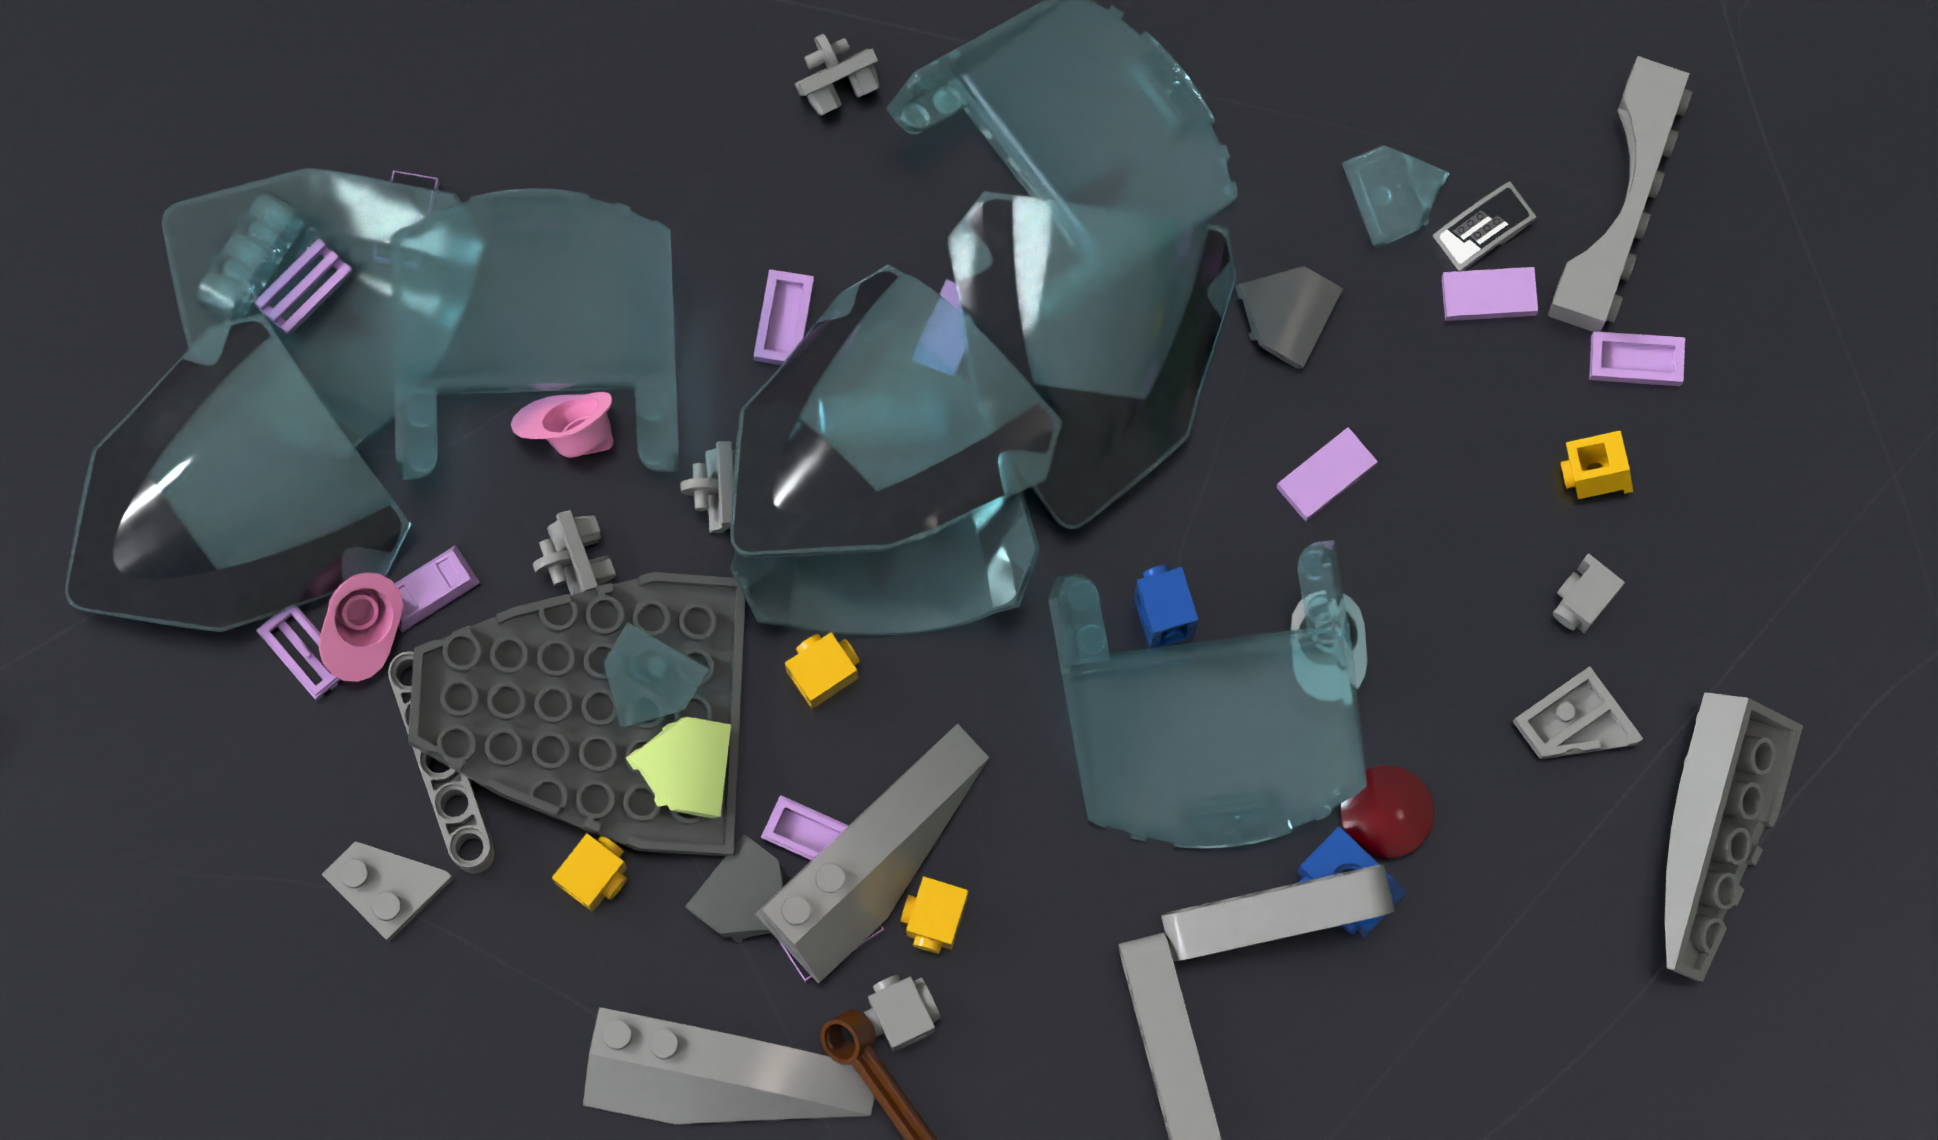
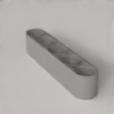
M412 651L402 652L395 656L388 669L389 680L407 733L409 732L411 686L401 684V675L405 669L413 666ZM412 746L449 855L464 872L476 874L485 871L493 863L495 849L472 780L452 768L444 773L432 772L430 769L432 757ZM457 795L468 798L467 810L462 815L457 817L446 815L445 806L450 798ZM469 839H479L483 842L482 854L475 860H463L460 857V849L463 843Z
M1382 864L1192 906L1162 914L1161 917L1173 961H1181L1375 918L1395 912L1385 868Z
M1162 932L1118 944L1169 1140H1222L1165 933Z

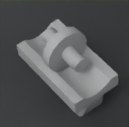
M821 34L815 37L818 51L805 56L804 59L809 69L825 63L827 68L794 83L799 95H806L818 115H822L842 105L832 83L847 76L856 97L879 88L877 73L873 65L878 59L873 48L838 62L837 56L850 51L847 40L843 38L830 44L826 36Z
M718 441L715 449L705 452L706 464H693V479L684 480L680 483L683 495L694 496L695 510H708L709 533H723L734 525L736 508L734 481H738L740 450H732V441Z
M571 510L558 513L556 515L557 521L547 527L550 539L539 543L543 557L533 562L535 574L550 573L554 586L567 583L570 595L596 589L597 586L611 583L616 577L611 559L606 555L588 560L584 549L585 546L596 544L601 539L596 517L592 515L573 518Z

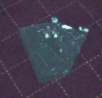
M1385 145L1342 162L1372 244L1377 248L1419 230L1421 224L1427 226L1429 221L1428 215L1440 186H1444L1449 175L1447 171Z
M627 622L604 662L620 727L685 710L709 668Z

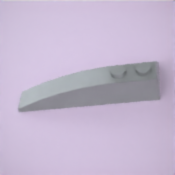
M1704 692L1688 754L1684 760V769L1677 794L1666 870L1665 936L1667 969L1695 981L1703 982L1727 930L1723 921L1728 909L1738 906L1744 889L1739 884L1748 865L1756 866L1763 851L1757 845L1765 827H1774L1779 816L1803 725L1750 698Z
M956 724L755 913V916L817 983H820L889 917L988 761L989 757L959 724Z
M599 1007L589 1052L583 1106L674 1125H687L692 1123H732L757 1120L777 1121L802 1118L866 1117L872 1114L875 1096L851 1063L840 1064L832 1060L831 1057Z

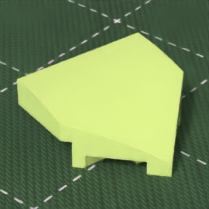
M684 717L677 722L664 726L662 728L663 731L643 747L634 750L626 757L633 770L638 769L654 792V801L658 807L667 805L671 811L711 819L721 817L731 731L730 724Z

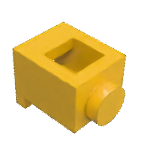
M1621 431L1566 442L1569 460L1560 462L1566 489L1575 487L1578 499L1624 490V494L1633 492L1631 473Z

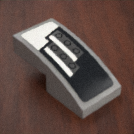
M1509 181L1475 203L1432 236L1458 271H1465L1497 245H1503L1536 220L1538 216L1514 184Z

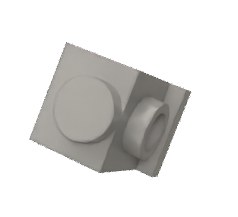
M1589 553L1577 569L1583 574L1582 577L1573 572L1557 592L1563 600L1553 612V616L1563 626L1573 631L1578 628L1584 634L1625 584L1621 578Z

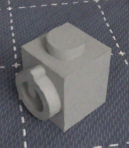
M897 974L873 986L875 993L868 996L871 1009L864 1011V1014L871 1021L876 1037L882 1034L885 1035L893 1053L936 1033L933 1022L942 1018L922 977L915 981L912 980L911 976L901 980Z

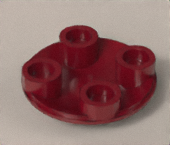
M1386 765L1365 770L1352 780L1341 802V825L1345 832L1368 854L1379 858L1398 859L1416 850L1428 837L1434 821V804L1428 788L1415 774L1401 767Z

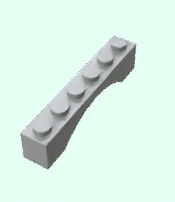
M1640 56L1637 57L1618 108V114L1626 132L1630 153V180L1624 205L1619 216L1608 231L1588 250L1567 262L1547 316L1592 332H1600L1606 321L1614 323L1623 297L1615 295L1620 279L1629 280L1637 255L1629 253L1633 239H1643L1651 214L1643 212L1647 198L1649 196L1656 199L1665 175L1664 172L1657 170L1661 157L1663 155L1670 158L1679 132L1671 129L1676 115L1684 117L1693 91L1685 89L1690 73Z

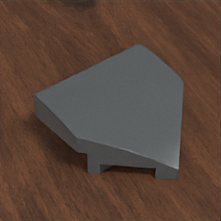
M1305 266L1235 285L1238 298L1243 299L1251 331L1248 333L1250 341L1258 340L1260 347L1296 369L1304 368L1343 290L1342 287Z
M743 834L734 845V854L725 856L685 908L722 937H731L736 943L745 942L747 937L771 933L755 916V913L790 881V877L784 872L783 864L776 857Z

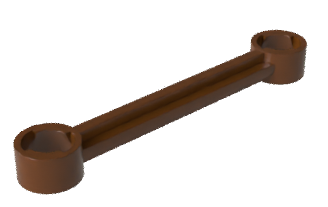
M847 1010L826 1022L821 1030V1042L825 1052L837 1063H851L904 1139L937 1140L873 1050L876 1042V1033L867 1016L857 1010ZM841 1025L850 1031L855 1040V1044L852 1043L849 1039L845 1041L842 1035Z

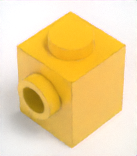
M831 632L823 638L819 634L809 637L796 648L799 654L785 662L786 672L813 709L858 679L855 665L860 663V659L846 639L838 643Z
M586 833L553 875L552 879L562 890L591 912H594L604 897L612 900L627 881V877L623 875L627 866L620 859L624 851L607 837L600 836L596 841Z
M923 876L917 897L908 895L900 921L908 924L906 929L907 937L915 939L913 946L936 954H940L942 947L952 950L968 900V890Z

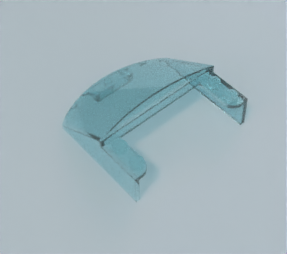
M1044 0L916 70L886 108L895 122L910 134H920L964 109L1071 248L1080 262L1045 282L1037 293V305L1051 325L1102 294H1110L1230 205L1238 197L1236 181H1230L1226 162L1230 159L1226 144L1219 145L1218 139L1211 127L1215 122L1214 116L1186 72L1147 31L1141 36L1131 26L1122 21L1120 18L1124 15L1123 12L1113 5L1107 10L1092 0Z
M526 188L480 194L470 197V201L445 209L444 206L430 211L429 216L407 228L404 226L391 235L395 442L399 480L424 478L432 473L437 465L436 394L635 389L637 451L640 461L645 467L655 472H678L679 440L670 228L657 220L653 222L631 211L630 206L618 202L612 204L589 198V194L559 189Z
M1334 540L1313 543L1307 546L1299 556L1297 568L1307 628L1110 653L1100 594L1096 584L1090 578L1079 574L1056 577L1049 597V607L1089 821L1105 828V825L1130 833V838L1145 842L1146 838L1173 842L1174 847L1181 848L1236 847L1281 837L1292 833V829L1306 824L1314 819L1319 821L1330 815L1332 809L1351 796L1354 798L1367 786L1350 623L1347 621Z

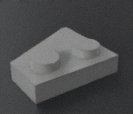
M1590 666L1513 720V723L1539 759L1637 745L1643 740V737Z
M356 841L322 873L327 881L388 942L454 879L445 870Z

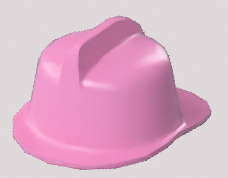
M606 392L545 397L521 408L513 417L511 427L513 433L521 438L546 439L559 454L567 458L609 450L613 445V437L607 411L610 409L613 400L611 395Z
M368 572L351 576L335 590L329 600L328 611L320 634L319 652L322 663L328 671L343 681L359 682L372 677L384 666L390 654L403 610L401 592L391 579L379 573Z

